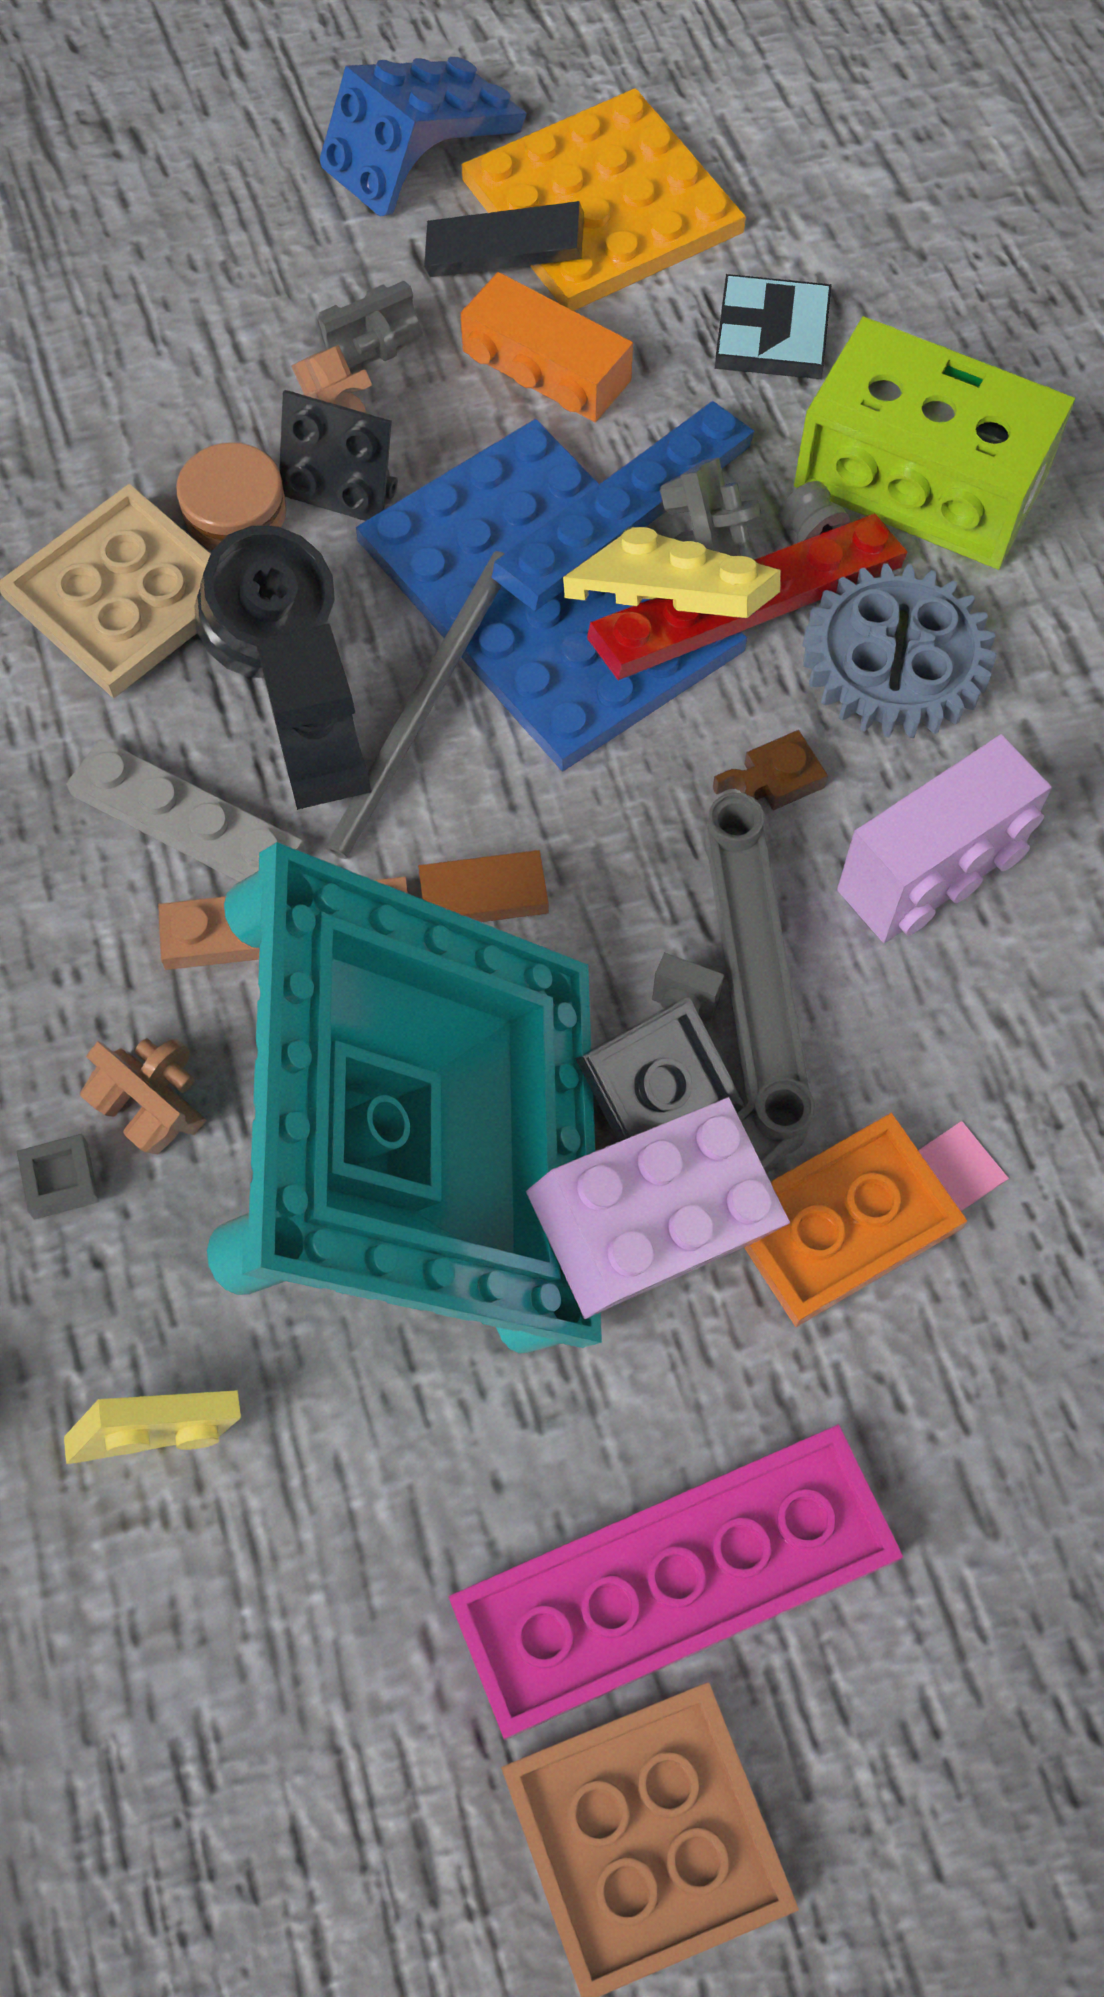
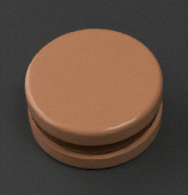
M236 442L212 445L193 455L179 473L176 490L184 523L190 535L202 546L213 550L228 534L252 525L282 527L286 517V500L282 479L276 463L264 451L248 444Z

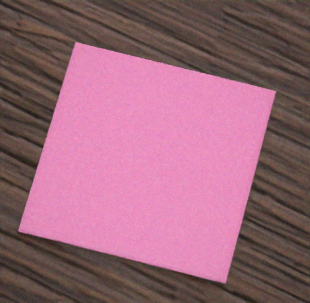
M963 1121L918 1150L960 1211H963L1009 1179Z

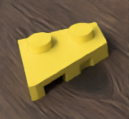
M238 1390L98 1399L64 1436L66 1464L133 1454L176 1445V1448L181 1450L200 1449L215 1445L219 1442V1437L241 1419Z

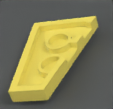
M632 527L626 530L620 537L563 577L565 598L586 600L589 590L616 593V604L638 606L642 599L665 598L673 599V606L678 611L748 618L780 592V570L758 564L750 557L730 556L706 549L703 544L698 542H682L665 537L646 527Z

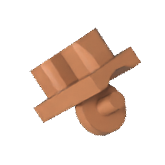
M339 345L320 351L291 365L304 393L303 395L366 413L365 406L361 400L352 393L364 390L372 386V383L365 369L354 373L350 372Z
M148 1038L142 1040L137 1045L135 1053L145 1061L143 1065L126 1049L120 1048L112 1051L104 1043L97 1041L85 1056L97 1066L80 1092V1096L97 1111L111 1117L117 1115L130 1097L138 1102L142 1107L123 1132L131 1142L146 1153L158 1155L174 1140L179 1132L192 1135L198 1132L206 1119L167 1086L172 1084L178 1091L184 1093L194 1082V1078L183 1069L190 1056V1050L178 1039H171L158 1047Z

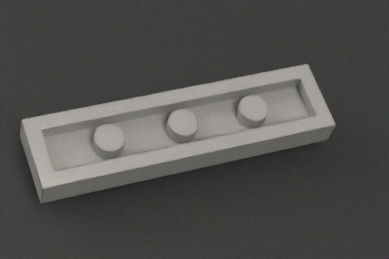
M101 738L66 783L71 796L238 882L259 871V852L276 842L305 853L303 840Z

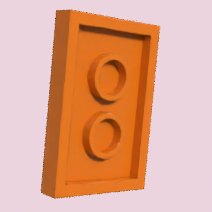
M891 1112L770 1181L790 1223L763 1239L744 1247V1249L794 1326L798 1327L962 1230L967 1223V1219Z

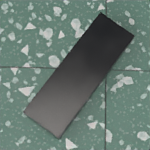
M580 201L428 220L424 268L429 277L582 259L584 211Z

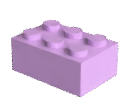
M1000 734L854 830L837 891L883 943H886L902 931L907 936H910L923 928L933 918L936 912L934 909L949 899L954 903L963 901L981 885L984 875L996 867L1001 871H1006L1027 854L1030 846L1027 844L1028 838L1044 819L1041 810L1052 787L1013 745Z
M729 1097L554 1168L526 1191L584 1319L749 1246L790 1223Z

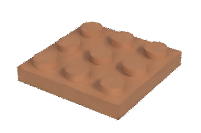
M709 1682L501 1767L581 1997H600L799 1911Z

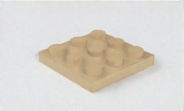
M127 484L0 580V592L3 598L112 698H115L198 633L196 631L194 605L210 553L131 484Z

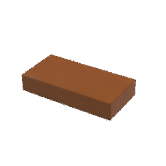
M540 850L418 865L423 900L479 922L549 914V902Z

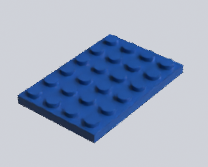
M534 419L356 527L357 541L440 635L445 638L492 554L495 551L505 554L599 485V483L537 419ZM501 586L461 658L563 772L743 653L746 649L747 637L742 632H738L617 680L591 645L587 635L590 622L632 607V605L616 604V593L589 590L586 600L565 598L563 590L535 612ZM642 599L640 603L650 599Z

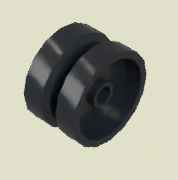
M252 525L228 534L211 551L202 576L200 589L194 605L196 631L207 652L226 669L249 678H264L255 640L325 625L335 601L333 575L322 554L303 536L279 526Z

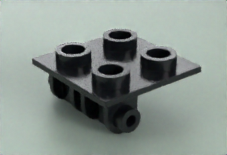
M284 390L282 398L279 471L285 497L364 521L383 511L385 498L393 499L398 485L397 477L390 476L388 470L392 421Z

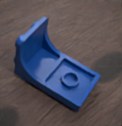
M449 57L448 61L435 62L415 58L412 63H394L388 60H378L376 64L348 65L344 69L320 155V163L328 174L377 215L387 216L393 214L402 185L409 171L429 148L451 138L519 133L527 113L510 100L511 95L507 90L485 81L476 74L477 68L471 62L459 57Z

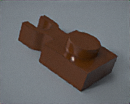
M798 729L746 752L744 765L747 770L730 769L714 776L713 790L716 795L728 789H736L753 797L755 800L765 797L774 811L824 789L828 774Z

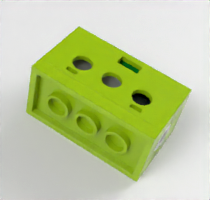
M862 316L806 411L793 487L799 488L812 481L823 482L831 494L830 502L864 516L875 513L886 525L999 570L1049 475L1076 398Z

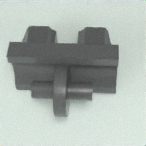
M405 281L390 287H386L384 284L367 291L365 298L342 308L334 305L319 312L318 316L326 349L339 345L349 368L378 355L384 361L390 360L397 356L398 346L423 336L413 306L412 288Z
M719 457L701 461L680 476L663 484L660 488L664 509L669 515L684 512L690 513L693 530L680 533L675 537L676 540L682 542L694 541L703 544L706 549L730 556H741L739 544L750 540L746 521L754 519L761 514L760 504L757 500L741 501L737 482L725 485Z

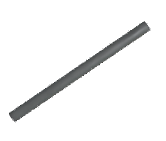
M495 551L492 554L370 767L368 776L372 792L353 797L325 848L333 855L341 859H347L500 590L501 585L491 577L494 561L504 555V553Z

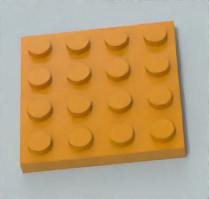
M636 88L461 164L463 182L488 213L580 201L584 211L582 259L529 265L558 303L573 311L744 233L746 216Z

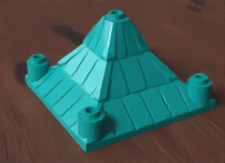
M276 842L259 852V871L233 885L227 892L224 902L225 918L231 931L245 944L254 948H260L258 976L260 999L257 1001L256 1045L258 1055L255 1059L253 1103L255 1119L252 1124L251 1149L253 1180L250 1183L249 1213L217 1226L210 1236L207 1257L209 1268L215 1280L225 1290L236 1295H250L287 1281L319 1289L335 1290L337 1293L360 1298L385 1301L388 1304L420 1311H431L439 1315L466 1321H477L496 1327L501 1340L509 1349L519 1354L531 1353L559 1344L585 1348L602 1343L601 1312L584 1319L526 1192L552 1169L595 1152L593 1092L575 1058L591 1050L588 964Z

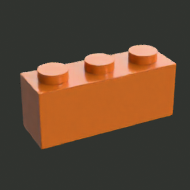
M497 272L460 312L463 352L470 355L476 362L487 364L508 375L519 385L525 388H532L558 402L567 411L576 412L595 423L631 382L632 341L500 272Z

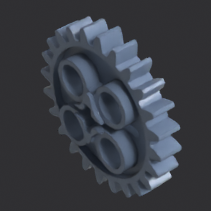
M883 564L880 578L874 579L865 568L859 570L856 585L845 577L839 578L836 593L828 590L822 593L820 607L812 608L809 623L806 626L802 645L806 648L803 667L812 669L809 680L810 687L825 686L821 700L823 705L833 704L837 701L842 703L839 715L840 720L843 721L854 713L861 715L860 730L864 732L870 728L874 721L882 723L884 737L888 738L891 736L895 725H903L909 738H915L919 723H924L933 734L939 732L943 717L956 725L960 721L964 708L974 710L980 694L985 693L997 653L991 651L996 637L995 632L983 631L988 614L986 612L970 614L975 597L968 595L956 599L954 592L958 582L954 580L942 588L936 586V571L934 570L928 572L923 580L916 579L913 566L907 564L902 576H894L890 566ZM899 610H905L908 613V620L901 653L903 663L898 678V691H893L889 688V680L896 648L894 637L899 622ZM860 668H866L872 670L873 672H867L861 670ZM920 677H926V678H929V679H931V680H925V679H922V678H920Z

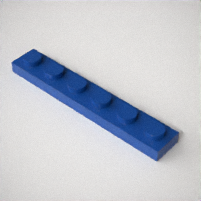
M714 401L710 402L494 561L491 578L536 612L564 590L563 577L620 537L626 530L632 527H646L666 512L660 493V488L663 484L680 476L703 460L719 457L722 469L750 448L755 431Z

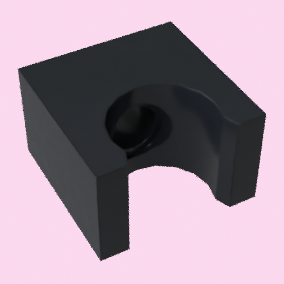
M330 623L255 640L297 810L371 793L369 776L352 714H355L353 698Z

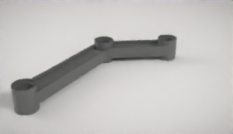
M732 792L716 799L709 810L705 852L709 860L747 1098V1105L737 1115L767 1174L788 1154L793 1153L802 1146L814 1115L815 1102L809 1090L763 826L764 812L761 805L753 797L744 793ZM737 828L745 834L740 836L730 835L724 832L723 829ZM774 1108L785 1109L794 1115L797 1122L793 1125L781 1126L772 1122L767 1117L766 1112Z

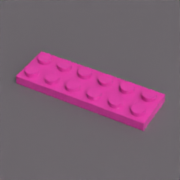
M838 1424L448 1596L505 1741L900 1561L903 1555Z

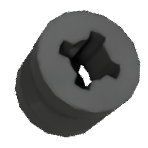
M820 481L808 482L797 488L784 500L778 511V519L783 527L788 531L796 532L797 543L850 522V517L844 508L830 502L831 494L823 482Z

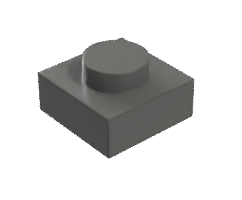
M664 952L655 972L652 1000L661 1003V1006L666 1008L680 999L690 997L699 1017L711 1022L720 1001L724 974Z
M82 1134L17 1150L27 1211L34 1220L99 1203L88 1142Z

